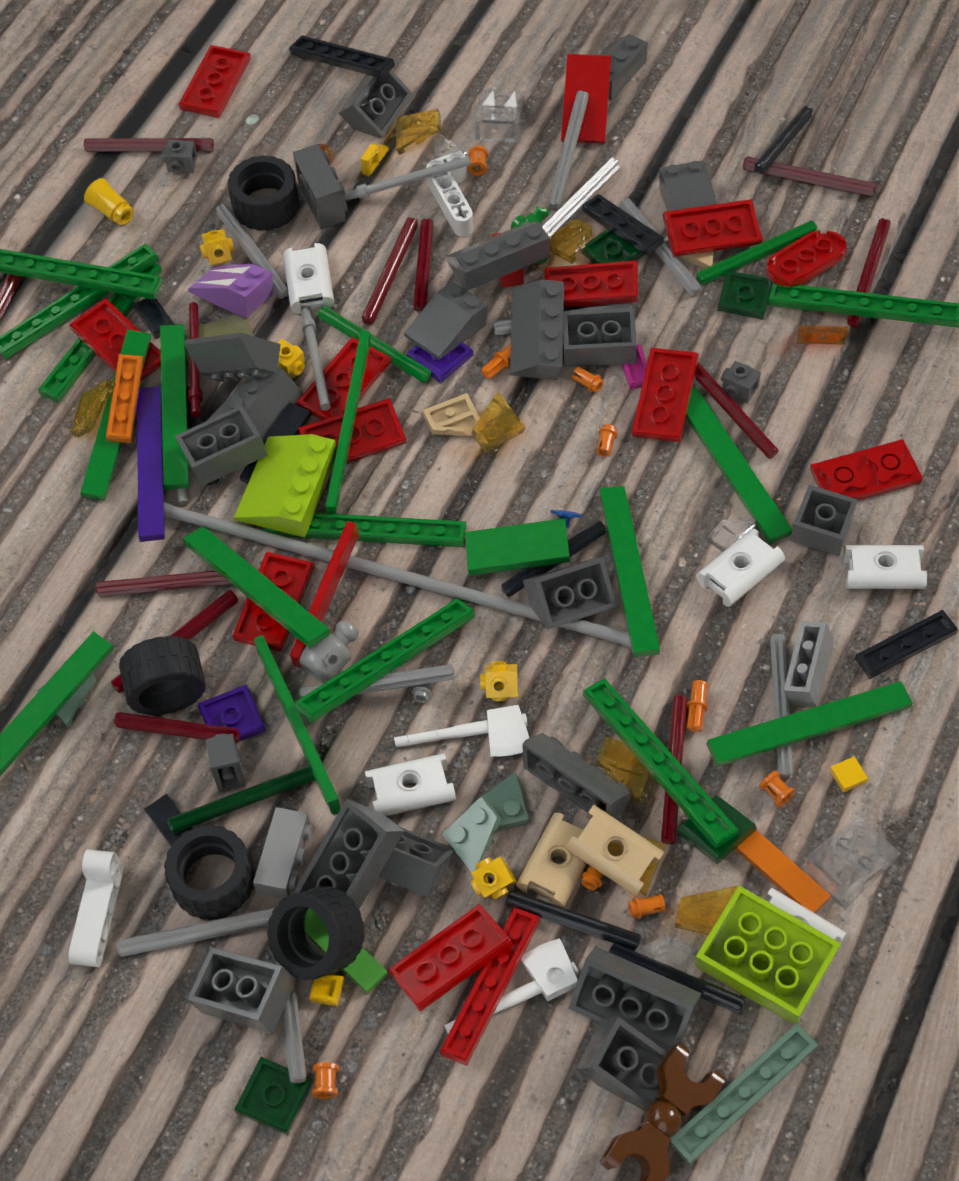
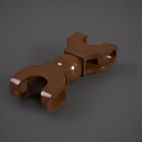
M681 1042L672 1046L657 1067L659 1092L655 1098L656 1101L646 1110L645 1122L639 1124L635 1131L613 1137L600 1159V1164L607 1170L614 1169L627 1156H631L641 1166L642 1174L639 1181H665L670 1172L667 1148L671 1142L670 1138L680 1130L682 1116L688 1115L692 1108L713 1102L725 1081V1076L718 1070H715L714 1072L707 1073L699 1083L691 1081L686 1075L684 1067L690 1054L689 1049Z

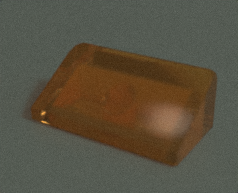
M799 325L797 328V343L844 345L848 327Z

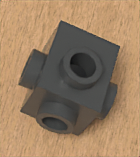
M168 140L166 149L162 150V161L166 163L167 171L194 173L198 157L194 141Z
M734 361L732 366L726 368L721 376V381L723 382L722 389L731 398H736L748 404L759 387L761 372L751 368L749 365Z

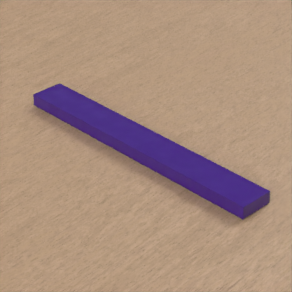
M161 386L139 388L137 401L138 537L140 542L165 539Z

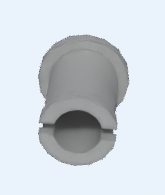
M433 683L416 685L412 689L413 699L419 703H427L433 696L431 691Z

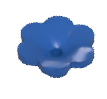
M550 510V513L556 514L560 519L565 518L567 528H569L570 519L582 517V514L577 512Z

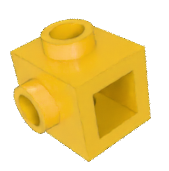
M224 229L201 234L203 244L200 245L202 257L208 258L210 265H223L227 261L232 260L230 253L234 251L231 237H226Z
M281 338L277 342L281 344L278 367L283 369L291 379H294L306 367L304 353L298 346H293Z
M494 661L490 665H485V674H480L481 690L486 689V698H492L493 701H505L508 697H518L517 664Z
M501 856L491 861L490 857L480 861L475 865L477 870L471 872L474 879L470 882L477 895L482 894L484 898L492 897L493 900L507 894V888L517 882L505 858ZM493 874L494 881L493 883H490L489 877Z

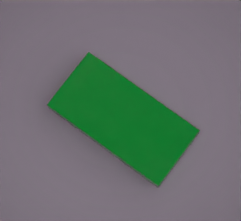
M565 518L465 532L469 576L570 562Z

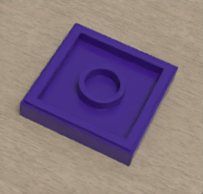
M460 342L456 348L440 360L418 345L406 354L409 358L429 369L431 377L442 383L473 357L474 351L463 342Z
M247 684L198 703L205 724L238 729L240 732L239 742L266 731Z

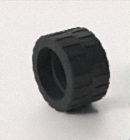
M274 156L250 157V159H245L230 172L227 184L235 217L242 225L260 231L272 230L282 227V225L287 224L295 217L299 209L294 170L284 160ZM270 188L279 190L267 197L257 198L249 196L260 189Z
M165 636L147 639L132 646L120 658L119 669L126 702L133 711L138 713L164 715L183 710L200 699L206 690L197 647L192 641L183 637Z
M213 825L194 827V829L184 832L182 836L176 839L166 854L167 858L164 862L168 885L180 908L193 917L196 916L204 920L227 917L242 907V904L248 900L251 890H253L254 870L247 849L241 838H238L236 833L227 830L225 827ZM223 855L235 862V868L230 878L215 889L195 890L185 884L187 871L202 857Z
M319 886L283 898L274 907L268 921L267 937L269 939V948L274 955L273 957L280 966H283L295 978L314 980L340 971L353 963L362 950L365 935L361 912L356 907L352 898H349L345 892L339 891L335 887ZM309 908L320 915L327 927L329 943L324 957L317 954L310 947L305 937L304 919Z

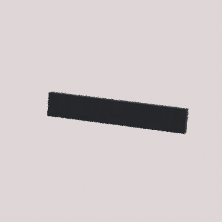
M303 35L288 48L291 55L381 79L395 66L392 58Z

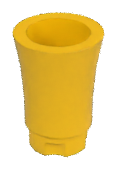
M97 179L87 188L84 195V201L87 205L97 209L112 222H116L120 226L128 224L132 220L134 209L113 189L106 179Z

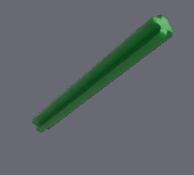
M813 220L801 224L697 272L696 279L701 285L727 274L728 270L734 271L794 243L811 232L817 231V225Z
M322 306L318 310V317L350 338L353 337L359 341L361 327L327 306ZM371 334L370 347L391 357L392 364L423 383H426L431 378V371Z

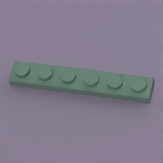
M798 1024L793 1026L727 1086L713 1102H710L671 1137L670 1145L690 1166L817 1049L818 1044Z

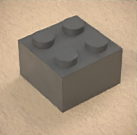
M808 485L793 524L790 541L840 556L855 515L858 500Z

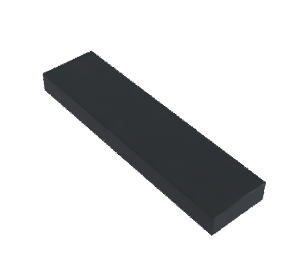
M597 194L582 205L584 213L647 256L664 243V237L600 194Z
M289 402L263 440V444L265 445L268 437L298 435V428L306 424L311 416L310 411ZM258 460L245 467L239 476L242 482L249 483Z
M941 610L856 654L855 660L868 678L871 679L957 634L958 628L944 610Z

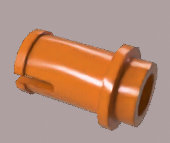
M580 366L574 370V373L578 375L572 374V380L587 387L591 393L599 392L603 386L604 381L600 375H593Z
M605 424L599 429L598 434L600 438L596 449L597 455L601 457L611 456L614 439L618 436L615 426Z
M589 865L587 871L581 874V884L589 890H596V888L602 885L601 879L604 874Z
M662 894L642 899L633 897L632 901H628L631 918L641 919L644 915L665 912L666 910Z

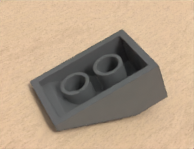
M703 160L659 168V191L668 211L717 204L710 175Z
M452 281L435 294L404 332V336L440 360L456 348L460 342H464L486 325L488 304Z
M620 1017L604 1018L601 1020L576 1070L598 1086L646 1111L656 1101L655 1098L659 1092L657 1067L667 1051Z

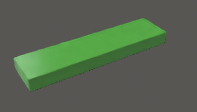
M309 908L304 919V933L326 954L329 943L327 927L323 919ZM362 948L360 954L356 957L357 959L342 970L363 991L369 994L388 975V972Z

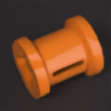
M474 146L468 152L471 160L468 172L474 176H482L487 172L486 159L488 158V150L483 146Z
M773 771L762 780L759 788L762 791L766 790L775 800L774 804L779 808L790 801L796 791L792 787L789 788L779 778L780 774L777 771Z
M330 1062L314 1064L313 1071L316 1072L312 1096L320 1099L336 1098L338 1096V1090L335 1089L336 1073L339 1072V1065Z

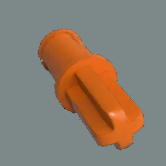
M511 342L501 352H496L494 358L482 368L481 372L486 379H492L503 368L507 369L510 366Z
M702 680L693 681L691 698L687 703V708L689 709L687 729L692 733L702 731L704 713L708 710L706 698L709 684Z

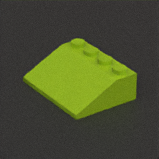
M312 434L268 437L264 445L267 456L258 460L235 513L234 520L305 538L334 467L337 452L335 440Z
M739 885L697 953L695 967L786 1021L796 1025L801 1020L841 943Z

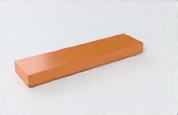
M123 354L118 356L106 433L107 441L131 443L144 361L143 356Z
M757 830L735 849L787 897L815 914L830 900L831 895Z

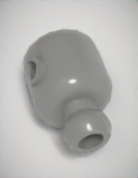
M346 620L339 621L335 626L333 634L330 633L328 637L311 648L307 646L304 648L300 655V665L312 677H315L316 680L322 683L329 681L337 674L343 672L342 668L351 659V653L346 646L357 639L358 630Z

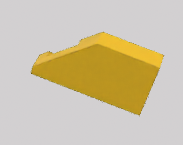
M370 144L360 158L363 175L370 176L389 150L388 146Z

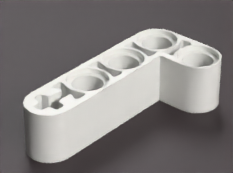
M452 153L430 161L426 168L466 156L462 153ZM468 166L427 178L428 186L456 235L462 237L470 235L474 229L472 210L457 185L468 178Z
M87 849L82 861V871L86 878V883L68 957L69 963L72 965L100 967L122 879V864L115 852Z

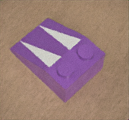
M255 264L215 265L190 286L188 291L246 319L273 295V273Z

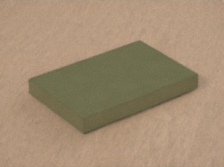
M238 315L199 326V338L233 333H244L254 336L247 318L245 319ZM189 329L185 330V340L189 339ZM185 347V356L190 368V354Z

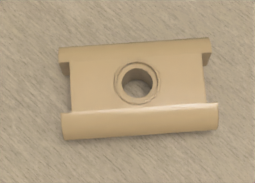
M593 805L586 816L590 820L578 839L572 836L565 849L636 896L644 884L639 879L651 861L657 864L664 851ZM608 845H619L622 854L620 856H612L608 852Z
M554 813L516 886L526 894L529 889L553 900L552 904L564 908L587 863L565 849L572 836L578 839L583 830L564 821L565 815ZM562 857L565 862L555 864L552 862V858Z

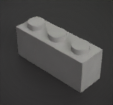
M803 621L800 623L783 690L792 706L814 708L819 704L834 643V637L827 623Z
M275 808L253 881L257 894L283 899L288 897L291 891H295L299 880V875L296 873L299 865L302 866L306 857L304 846L306 840L310 841L313 833V824H310L308 813Z

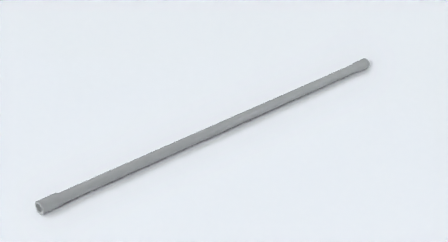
M164 502L165 518H173L201 527L204 526L205 528L326 562L330 561L334 550L190 511ZM352 555L346 565L347 568L542 622L532 607L527 604ZM581 619L558 626L631 648L628 632Z

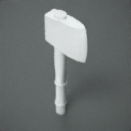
M519 705L487 710L488 720L422 733L407 734L394 737L395 746L398 748L489 733L490 757L509 756L523 753L522 744L526 739H529L526 728L528 723L526 714H521Z
M560 939L539 945L523 955L521 962L533 981L502 996L494 1014L524 1002L540 993L543 994L548 1002L576 988L578 982L576 976L579 975V971L575 963L570 962ZM455 1020L444 1025L448 1034Z

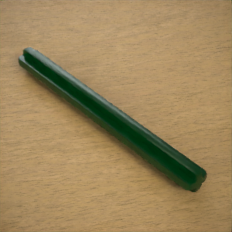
M308 765L170 817L168 819V826L172 833H177L314 781L315 778Z

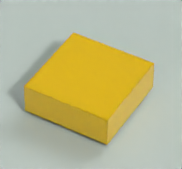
M855 756L830 767V772L843 793L868 781L867 775Z
M329 974L314 979L309 1001L338 1007L344 977Z

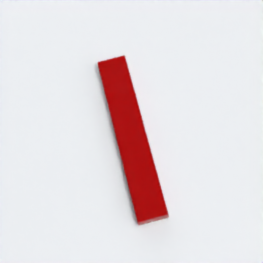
M349 521L344 526L308 611L321 622H323L359 537L356 524ZM298 638L291 650L290 657L294 666L303 668L299 660L306 645Z
M515 907L513 908L502 929L509 936L513 945L483 966L440 1049L441 1056L463 1065H468L540 923V916Z

